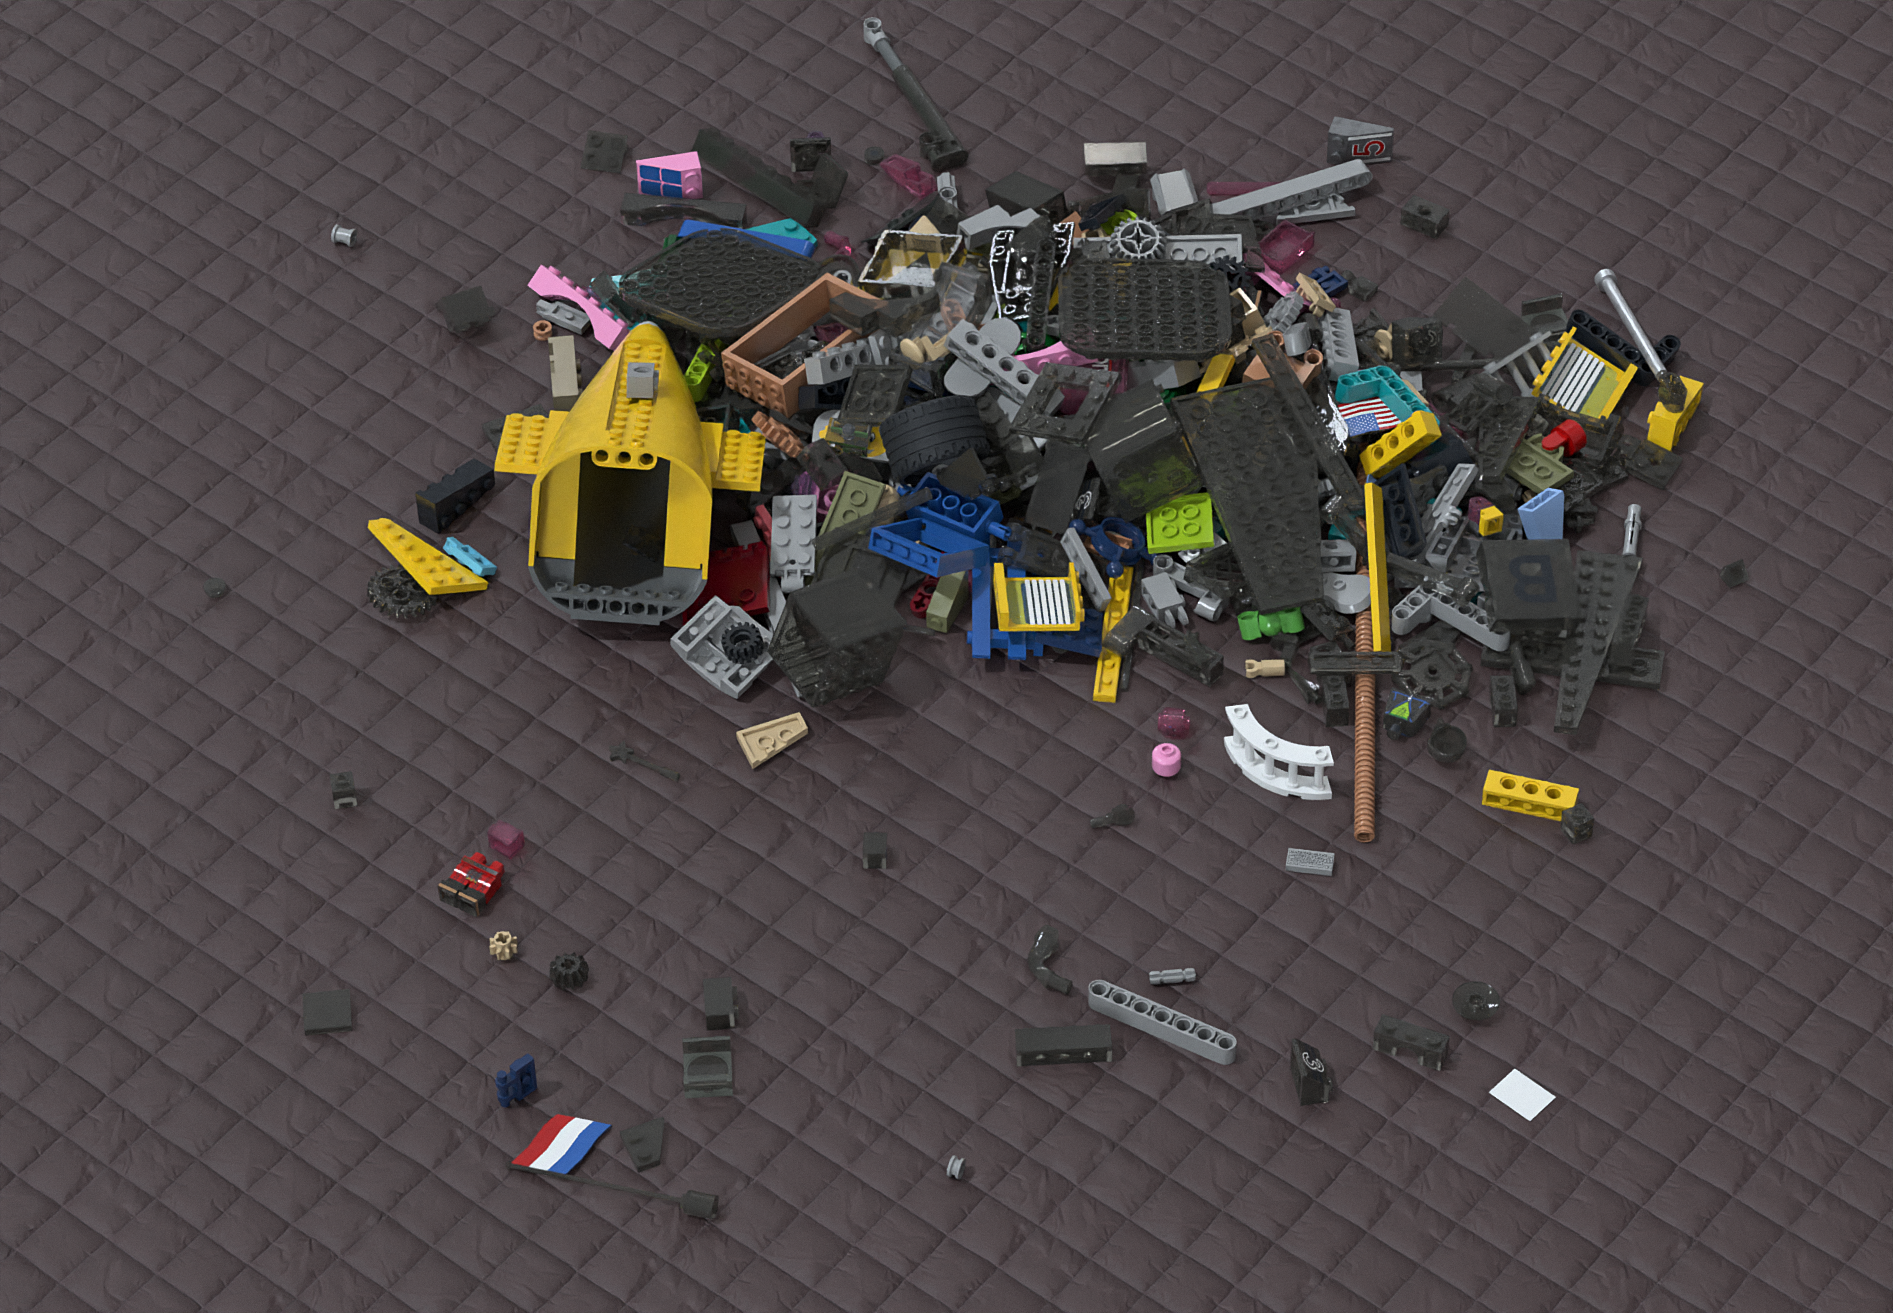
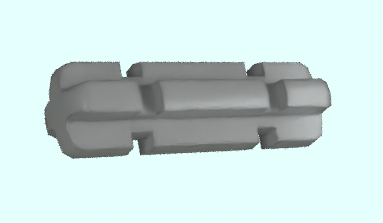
M1187 968L1184 971L1182 969L1163 970L1161 973L1159 971H1151L1149 973V980L1152 985L1160 984V982H1163V984L1183 982V980L1189 982L1196 979L1194 968Z

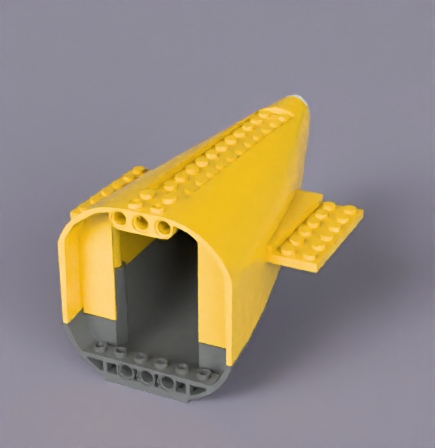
M650 321L637 325L627 334L598 371L570 412L550 410L549 418H545L542 415L527 417L519 413L506 416L495 460V471L537 474L532 486L528 569L538 590L550 603L570 614V619L660 625V621L672 618L686 610L698 598L707 583L712 488L760 492L766 437L759 432H749V434L740 433L737 430L723 432V423L700 422L689 387L665 333L659 326ZM628 362L655 363V370H659L658 391H654L653 398H627ZM627 543L655 559V561L650 560L624 544Z

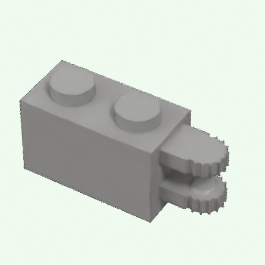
M1166 572L1142 579L1141 595L1158 624L1166 622L1169 629L1175 628V619H1179L1182 625L1188 624V617L1183 609L1185 607L1184 597L1182 594H1178L1175 581L1173 579L1170 580Z

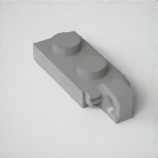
M540 299L536 304V312L543 318L580 335L592 324L586 313L557 301L551 304Z

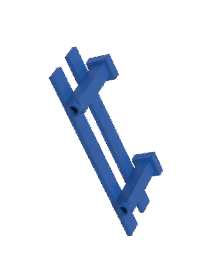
M1007 526L1012 530L1007 540V548H990L989 536L985 541L989 545L986 566L972 569V631H967V644H971L972 658L990 659V648H1008V659L1026 660V649H1033V656H1042L1043 644L1035 642V631H999V629H990V566L994 567V563H1003V567H1007V578H1024L1025 568H1032L1033 574L1041 575L1043 544L1034 543L1033 549H1025V527ZM1024 585L1021 586V593L1026 623V593Z

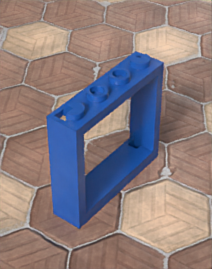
M919 517L872 528L868 549L932 576L940 577L986 566L989 545ZM923 523L926 524V528L922 529ZM915 541H921V542H923V543H925V544H928V545H930V546H933V547H935V548H937V549H940V550H942V551H945V552H947V553H943V554H942V553L937 552V551H935V550H932V549H930V548H928V547H925V546H923V545H920V544L916 543Z

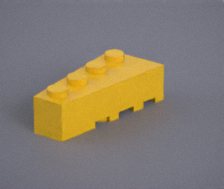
M1679 376L1675 383H1671L1669 391L1664 393L1662 401L1657 402L1655 411H1651L1647 423L1650 424L1645 451L1667 458L1671 456L1672 446L1677 445L1681 431L1684 432L1688 420L1691 419L1701 401L1704 383L1683 376Z

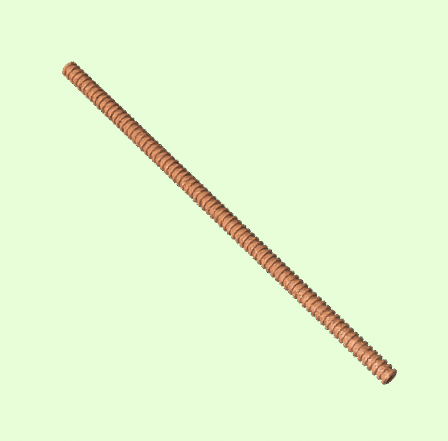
M1364 442L1359 444L1361 453L1372 443ZM1360 460L1356 468V575L1369 577L1364 486L1367 476ZM1371 604L1363 611L1356 613L1354 837L1359 842H1370L1375 837V652L1373 650Z

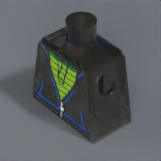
M1392 687L1383 717V728L1388 730L1387 736L1392 740H1398L1400 735L1409 738L1414 737L1431 716L1432 700Z

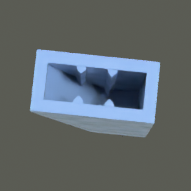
M1547 488L1519 507L1518 512L1531 551L1535 549L1539 553L1550 555L1551 557L1555 551L1562 547L1564 492Z

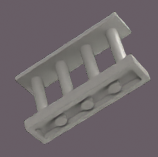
M1539 331L1529 337L1531 340L1529 343L1498 363L1493 361L1483 367L1485 371L1478 375L1480 379L1491 375L1507 402L1505 404L1507 408L1500 412L1504 419L1515 415L1538 400L1537 397L1531 394L1533 389L1528 387L1513 359L1521 355L1534 378L1538 374L1542 375L1528 350L1536 345L1544 360L1547 361L1548 359L1551 361L1553 358L1550 357L1551 353L1543 341L1552 335L1550 331L1541 334ZM1555 363L1554 367L1551 370V376L1554 374L1555 370L1558 367L1557 363ZM1506 365L1522 392V398L1519 400L1512 396L1498 372V369ZM1572 368L1569 369L1561 384L1565 382ZM1561 369L1560 373L1556 377L1555 381L1553 382L1552 386L1550 387L1547 393H1549L1552 390L1558 378L1562 374L1563 369ZM1547 378L1539 389L1541 392H1543L1549 382Z

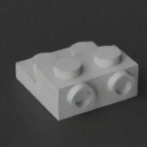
M905 320L891 321L868 336L879 377H883V373L884 377H886L896 369L906 368L911 364L904 357L900 348V343L903 339L911 340L909 336L911 330Z

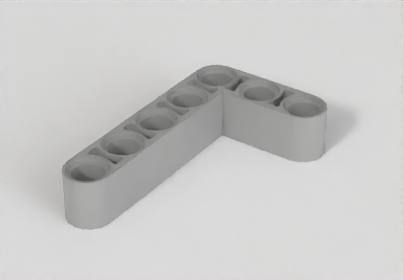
M1434 581L1422 582L1392 610L1391 629L1398 635L1409 633L1431 613L1496 651H1505L1510 646L1511 627L1508 623Z

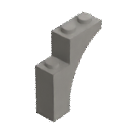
M996 205L959 222L956 238L968 250H971L983 244L997 241L1029 243V240L1031 242L1033 237L1037 236L1035 234H1039L1040 238L1037 243L1041 242L1039 247L1048 251L1054 248L1056 232L1054 230L1043 242L1041 239L1042 232L1036 230L1043 231L1048 224L1039 214L1029 208L1010 217L1008 212L1004 211L999 205ZM1052 227L1046 233H1044L1043 236L1046 235L1052 229Z

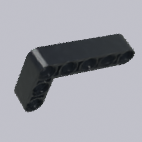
M1580 309L1572 311L1565 330L1569 333L1573 326L1577 328L1572 336L1574 339L1623 372L1626 371L1631 363L1638 367L1631 380L1641 386H1648L1656 379L1640 350L1587 312ZM1669 334L1664 336L1653 347L1665 368L1674 360L1681 342L1678 337Z

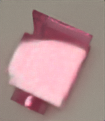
M499 820L487 831L489 847L509 859L525 846L523 830L517 829L507 822Z

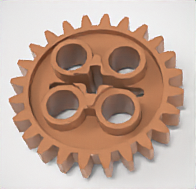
M759 411L751 419L776 448L784 451L790 457H796L803 463L810 459L811 452L803 446L801 439L787 426H784L773 417H767Z

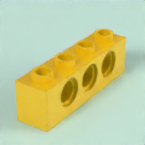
M1423 410L1414 412L1410 418L1399 423L1395 429L1384 434L1380 440L1369 445L1365 451L1359 454L1366 476L1371 474L1375 479H1380L1442 435L1434 413Z
M1489 770L1483 788L1482 805L1572 824L1578 802L1579 788Z

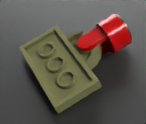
M1568 419L1553 428L1547 437L1542 436V433L1526 440L1510 430L1481 448L1480 456L1537 494H1540L1547 488L1557 489L1574 477V471L1562 464L1564 456H1572L1584 448L1587 443V436L1583 427L1578 422Z

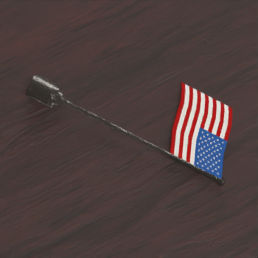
M1310 313L1303 314L1297 319L1296 324L1308 323L1312 341L1310 346H1313L1314 350L1319 351L1317 344L1322 340L1323 335L1317 317ZM1322 362L1321 371L1345 443H1349L1351 439L1366 434L1392 431L1401 423L1379 397L1337 405Z

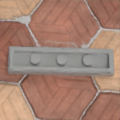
M1068 528L1061 540V544L1070 561L1074 562L1075 570L1079 571V578L1098 612L1105 611L1111 596L1075 528Z

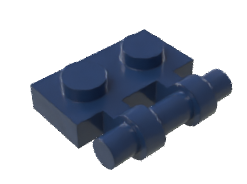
M1326 265L1322 268L1314 269L1308 275V277L1318 282L1329 298L1348 288V281L1335 270L1330 272ZM1298 281L1293 284L1295 290L1300 286Z
M527 1053L522 1058L516 1059L509 1066L510 1072L507 1075L503 1070L497 1072L495 1079L496 1087L499 1089L497 1091V1099L502 1107H508L510 1101L514 1098L520 1101L538 1088L535 1062L530 1054Z

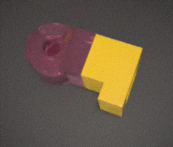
M1483 497L1471 498L1469 500L1468 518L1479 525V533L1482 536H1487L1502 531L1504 514Z

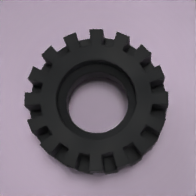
M739 622L737 627L733 624L730 626L731 630L727 628L725 634L721 636V644L725 656L735 664L738 661L740 664H744L745 660H747V663H750L751 658L756 660L758 658L757 654L761 655V649H764V642L759 628L754 624L749 625V622H745L744 625ZM749 640L745 645L735 646L740 641Z

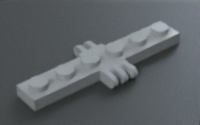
M1458 464L1434 504L1422 505V511H1419L1427 544L1421 554L1397 562L1401 568L1419 569L1436 535L1443 531V528H1447L1448 525L1457 524L1458 519L1462 516V512L1457 510L1456 507L1479 471L1475 464Z

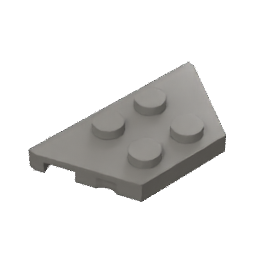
M1337 194L1280 212L1277 216V226L1355 216V208L1347 206L1344 203V198Z

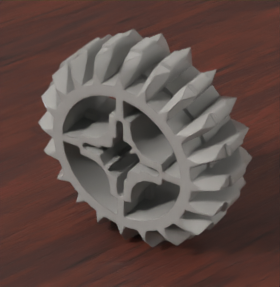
M1137 216L1134 221L1130 218L1127 219V223L1121 221L1120 227L1115 226L1114 233L1111 234L1110 248L1112 255L1115 256L1117 262H1131L1130 270L1137 267L1140 271L1143 266L1149 269L1150 264L1156 266L1157 260L1161 261L1163 254L1166 252L1167 240L1165 232L1161 231L1160 224L1155 225L1154 220L1147 222L1146 216L1143 220H1139ZM1137 239H1139L1140 248H1138Z

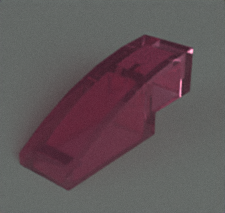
M897 154L880 162L881 168L896 183L921 199L937 190L934 176L921 171L920 164Z

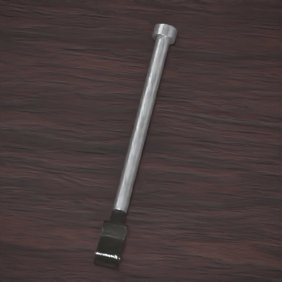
M1610 269L1599 271L1595 275L1594 281L1600 291L1606 292L1658 380L1659 389L1657 395L1667 411L1681 413L1685 406L1687 388L1677 374L1667 372L1617 287L1618 280L1614 272Z

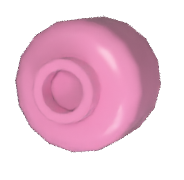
M1170 743L1156 746L1152 752V768L1154 772L1163 777L1173 776L1178 773L1181 768L1180 749Z

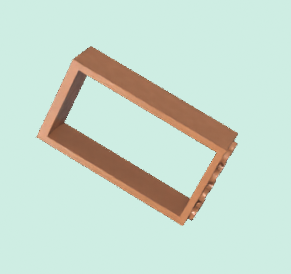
M826 273L721 353L726 378L725 382L728 387L738 391L745 397L751 398L760 405L766 406L774 412L789 418L800 410L799 387L808 385L805 363L783 380L759 368L758 365L829 311L854 325L820 351H825L826 353L827 348H842L844 343L854 342L856 344L857 339L868 338V336L891 322L889 304Z

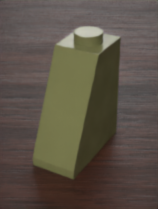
M968 570L940 577L926 611L928 628L944 633L949 631L969 598Z

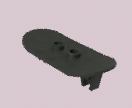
M935 191L929 194L913 208L901 213V217L891 220L885 228L860 242H867L868 245L873 244L882 255L888 254L889 252L885 248L886 245L889 251L895 249L891 237L892 233L920 215L927 217L931 215L933 221L939 219L935 203L940 193Z

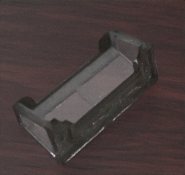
M942 262L939 268L935 269L932 276L935 287L906 339L912 341L916 337L921 339L927 335L931 343L934 344L948 332L952 331L962 319L972 323L978 330L993 302L989 275ZM896 346L889 354V361L891 362L893 372L937 397H942L945 392L944 377L958 359V356L950 351V353L942 358L938 357L934 361L918 363L904 356L900 346Z

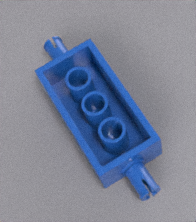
M929 472L925 474L915 488L906 484L898 486L897 492L901 497L906 498L903 504L908 519L922 517L985 543L990 535L999 537L1004 541L1008 540V537L1011 535L1012 530L1010 527L999 524L1004 517L997 500Z

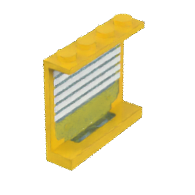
M1573 326L1569 333L1564 332L1558 342L1561 346L1558 347L1556 345L1551 352L1550 357L1553 359L1551 361L1547 359L1541 368V371L1544 373L1543 375L1538 374L1532 385L1535 388L1531 394L1597 435L1638 367L1631 363L1626 371L1623 372L1573 340L1571 337L1577 329Z
M1069 562L1068 577L1005 578L1003 563H994L993 584L999 631H1080V622H1084V608H1082L1083 599L1079 583V571H1075L1074 562Z

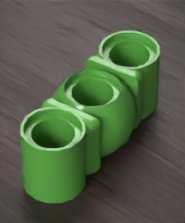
M1298 604L1280 607V611L1275 608L1265 609L1261 613H1259V610L1255 612L1247 611L1237 617L1242 639L1244 640L1261 638L1262 634L1274 636L1281 633L1282 630L1283 634L1296 633L1305 628L1301 608Z

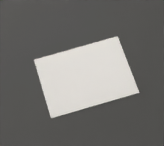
M1516 1069L1510 1072L1489 1092L1529 1121L1556 1098Z

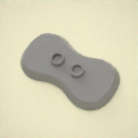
M1333 572L1293 573L1285 587L1286 596L1293 601L1321 602L1341 613H1358L1371 604L1370 578L1365 575H1341Z

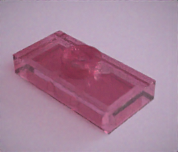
M844 320L816 326L814 332L824 348L852 327L853 323Z

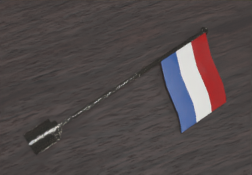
M560 1114L555 1115L542 1127L530 1145L513 1161H507L505 1164L507 1170L513 1168L679 1202L684 1214L708 1219L715 1218L719 1206V1196L688 1190L686 1194L682 1195V1198L568 1175L584 1160L598 1139L611 1129L612 1125Z

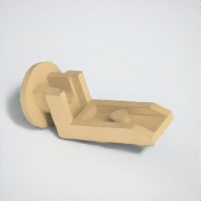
M950 332L934 344L931 343L927 335L921 339L916 337L912 341L903 339L900 343L901 351L912 365L920 367L925 362L934 361L938 357L942 358L950 353V350L944 347L946 337Z

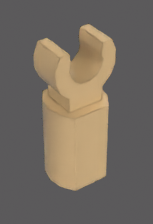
M1246 660L1245 662L1246 677L1254 678L1257 675H1262V677L1284 676L1285 673L1284 660H1261V662Z

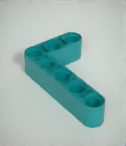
M1377 366L1345 374L1338 378L1335 399L1338 402L1347 404L1378 396L1401 422L1406 421L1414 412L1419 410L1432 413L1400 377L1387 366ZM1435 416L1436 421H1437V424H1438V426H1439V425H1440V421H1439L1438 418Z

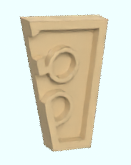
M800 712L737 731L736 737L752 769L807 735L808 727Z

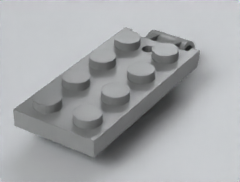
M817 495L773 496L771 577L782 576L781 590L783 594L805 593L804 576L815 575Z

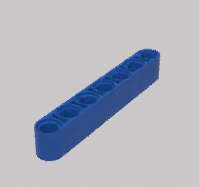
M685 220L678 233V237L682 239V246L707 251L713 244H718L737 250V256L802 268L809 266L816 249L815 245L807 240L694 220Z

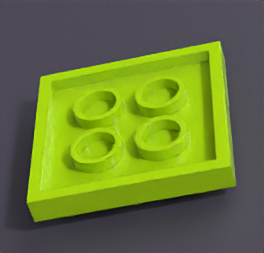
M1211 492L1145 499L1149 554L1215 547Z

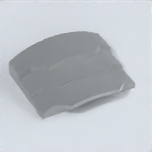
M716 595L671 638L670 645L678 655L702 678L720 691L736 699L752 685V682L782 652V648L773 642V633L757 623L739 606H728ZM739 622L742 625L745 622H749V625L754 624L759 628L764 642V649H761V655L757 654L758 658L756 660L751 658L750 663H747V660H745L744 664H740L739 661L735 664L725 656L721 644V636L725 634L727 628L731 630L730 626L733 624L737 627ZM749 640L740 641L735 646L745 645Z

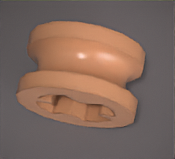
M541 320L533 325L535 339L546 341L548 337H552V325L550 322Z

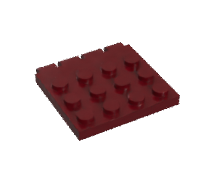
M763 541L749 543L748 549L745 548V545L727 548V553L723 549L709 552L707 583L694 603L683 611V625L692 619L715 595L728 606H739L749 616L770 612V568L767 545Z

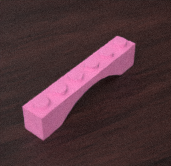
M541 265L528 286L540 296L551 301L571 300L577 302L590 318L595 338L607 348L615 351L631 331L627 328L629 324L620 318L615 319V313L606 307L602 309L600 307L602 303L591 297L589 299L587 297L588 293L578 286L575 288L573 286L574 282L566 276L562 278L560 276L561 272L553 266L547 268Z
M1091 330L1069 334L1055 345L1037 352L1013 355L1015 359L1025 363L1035 374H1044L1098 362L1096 345Z

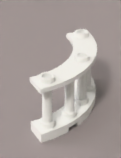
M1248 704L1225 707L1234 731L1233 736L1224 737V745L1233 763H1237L1245 776L1261 787L1283 796H1288V794L1301 796V799L1306 800L1332 799L1328 777L1323 776L1324 767L1334 766L1329 746H1304L1282 740L1269 733L1256 721ZM1254 748L1265 754V760L1256 753ZM1274 759L1289 763L1288 772L1274 767ZM1298 765L1315 767L1314 777L1297 775Z

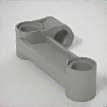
M1160 554L1154 558L1153 576L1166 572L1170 580L1173 579L1177 588L1201 598L1193 610L1195 614L1213 622L1218 620L1221 613L1229 605L1230 586L1226 581H1215L1174 562L1166 554Z

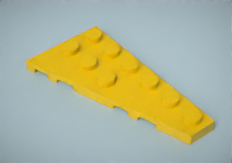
M386 518L369 520L368 529L429 595L487 590L488 581L393 521Z

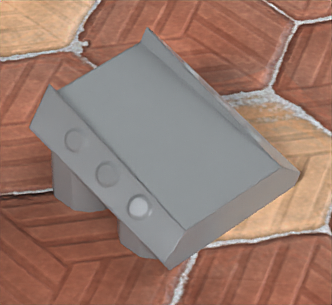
M1185 168L1181 171L1159 175L1155 173L1150 179L1152 198L1157 202V210L1162 218L1200 211L1201 208L1190 173Z

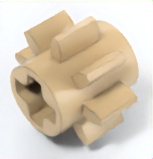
M509 931L497 932L494 938L489 939L490 954H496L498 960L510 959L513 953H518L517 937L511 938Z

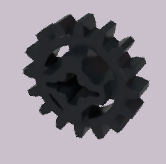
M1229 255L1223 256V259L1218 257L1215 259V262L1209 263L1211 269L1205 270V273L1209 275V277L1204 278V281L1209 282L1206 289H1212L1211 296L1217 294V300H1221L1238 288H1241L1245 293L1243 288L1249 287L1246 280L1250 279V276L1245 275L1248 268L1243 269L1241 266L1244 262L1240 261L1237 263V257L1235 256L1231 259ZM1232 275V277L1229 278L1228 281L1222 282V280L1225 279V277Z

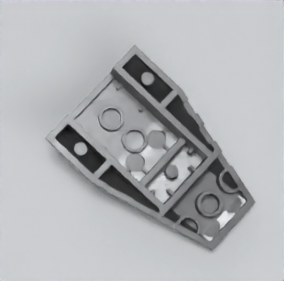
M1479 501L1466 511L1465 516H1461L1458 519L1456 525H1448L1445 532L1440 531L1436 535L1426 552L1425 558L1444 582L1457 587L1472 588L1477 592L1490 591L1512 578L1513 575L1509 571V563L1515 557L1523 556L1522 521L1518 510ZM1495 506L1504 514L1502 531L1482 536L1479 533L1480 512L1482 509Z

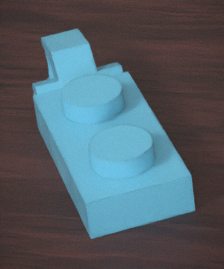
M447 537L443 549L449 555H454L458 558L459 563L467 565L472 569L473 573L481 577L495 574L497 566L471 546L463 545L454 537Z

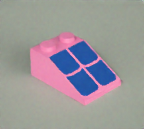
M697 151L636 160L639 194L679 201L703 198L701 166Z

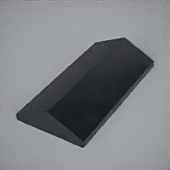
M1402 463L1374 482L1375 485L1382 488L1384 523L1395 562H1401L1421 554L1427 544L1407 468Z

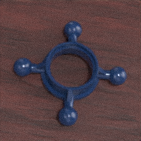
M1124 509L1115 510L1112 517L1104 519L1100 525L1092 528L1087 527L1081 519H1074L1069 524V528L1074 527L1078 536L1085 535L1091 537L1092 545L1096 551L1111 561L1106 567V572L1109 577L1114 579L1122 576L1124 572L1123 565H1134L1142 557L1149 560L1153 566L1154 558L1157 555L1165 554H1149L1143 533L1138 527L1129 522V513ZM1104 532H1115L1132 539L1135 549L1118 546Z

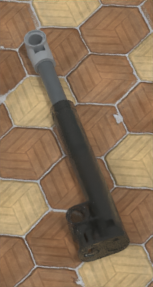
M874 17L867 18L864 21V41L871 44L874 50L881 54L893 72V80L897 83L928 130L919 137L920 156L931 162L930 166L934 172H942L963 165L968 160V152L910 67L903 65L890 46V40L881 28V21Z

